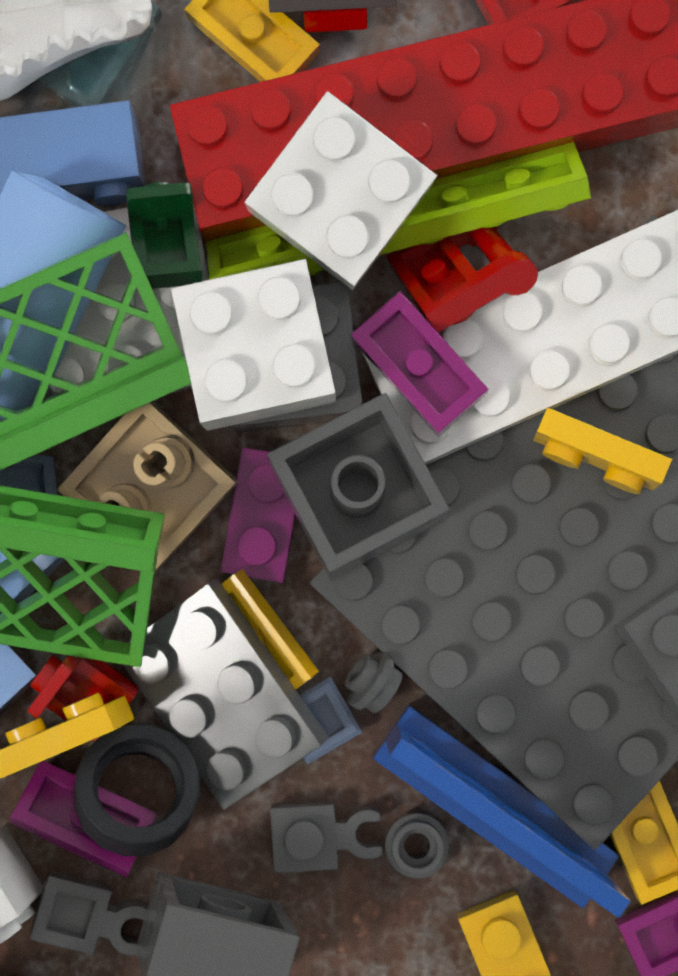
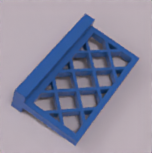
M408 704L373 754V759L584 909L591 898L613 915L620 918L631 901L607 875L620 855L605 843H602L596 851L593 850L532 791Z

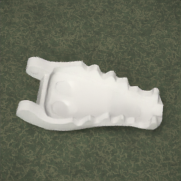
M0 0V101L10 98L41 76L82 55L104 46L120 44L138 38L150 25L151 0Z

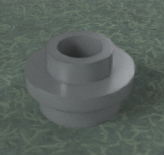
M379 651L372 657L365 654L356 661L345 680V686L350 689L347 696L349 705L357 710L367 708L372 713H377L389 703L399 688L403 676L402 670L394 665V658L387 652Z
M420 812L408 813L399 817L390 826L385 838L386 855L392 867L400 874L416 879L425 878L436 873L444 865L449 853V839L442 824L431 815ZM420 833L428 838L429 845L424 853L413 855L407 852L404 845L406 839L411 834Z

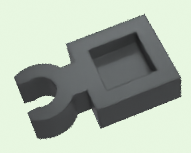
M334 801L271 805L274 874L338 869V850H349L354 856L361 859H374L383 854L381 842L364 843L356 836V830L360 824L380 821V811L377 808L369 806L360 807L352 811L346 819H335Z
M48 870L29 932L30 940L93 955L98 937L109 939L112 946L118 952L126 955H138L136 947L139 938L124 935L121 932V927L125 921L131 918H138L144 921L148 905L133 899L122 901L116 906L110 905L109 900L112 894L110 885Z

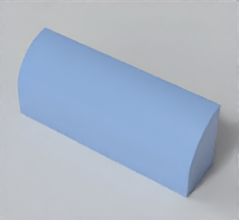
M11 170L0 194V287L123 233L127 225L44 177ZM112 255L94 262L85 288L92 291L96 290ZM82 268L62 276L60 279L77 285ZM49 283L35 288L31 292L23 315L61 328L73 292ZM21 295L0 304V306L16 312ZM81 297L69 332L75 334L91 299ZM1 316L0 353L12 320ZM20 324L7 359L44 372L57 337ZM65 340L53 375H55L70 344L67 340ZM4 368L0 377V405L15 411L32 405L41 381Z

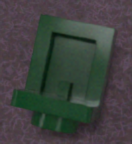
M153 182L144 187L127 189L126 199L131 243L152 289L202 282V267L194 220L191 184L187 182L175 184Z

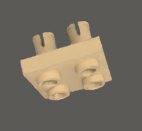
M152 401L125 413L57 490L65 497L165 514L162 538L158 549L156 574L239 481Z

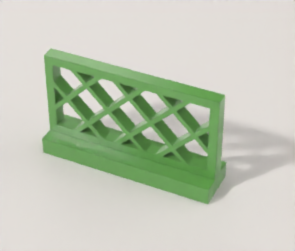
M126 232L0 287V304L21 295L16 312L0 306V316L12 320L0 353V377L3 369L6 368L41 381L32 405L19 411L0 405V416L3 417L0 419V470L191 384L187 362L181 354ZM120 251L131 275L122 300L118 301L85 288L94 262ZM82 268L77 285L60 279V277ZM49 283L73 292L61 328L23 315L33 289ZM136 288L147 311L130 305ZM82 296L118 309L105 345L69 332ZM126 313L152 322L162 343V346L138 357L113 348ZM20 324L57 337L44 372L7 359ZM65 340L101 353L92 378L76 384L53 375ZM110 357L125 362L105 371ZM49 384L65 389L44 399Z
M0 485V551L7 558L0 563V579L17 569L38 591L17 604L0 586V611L2 612L0 614V644L141 667L165 514ZM41 554L61 557L74 570L52 582L32 559ZM107 566L140 571L139 582L118 593L99 571ZM82 581H85L104 601V603L84 615L63 594ZM136 601V607L134 611L129 606V604ZM48 602L68 624L58 630L40 628L28 614ZM115 613L132 632L131 643L105 639L93 625Z

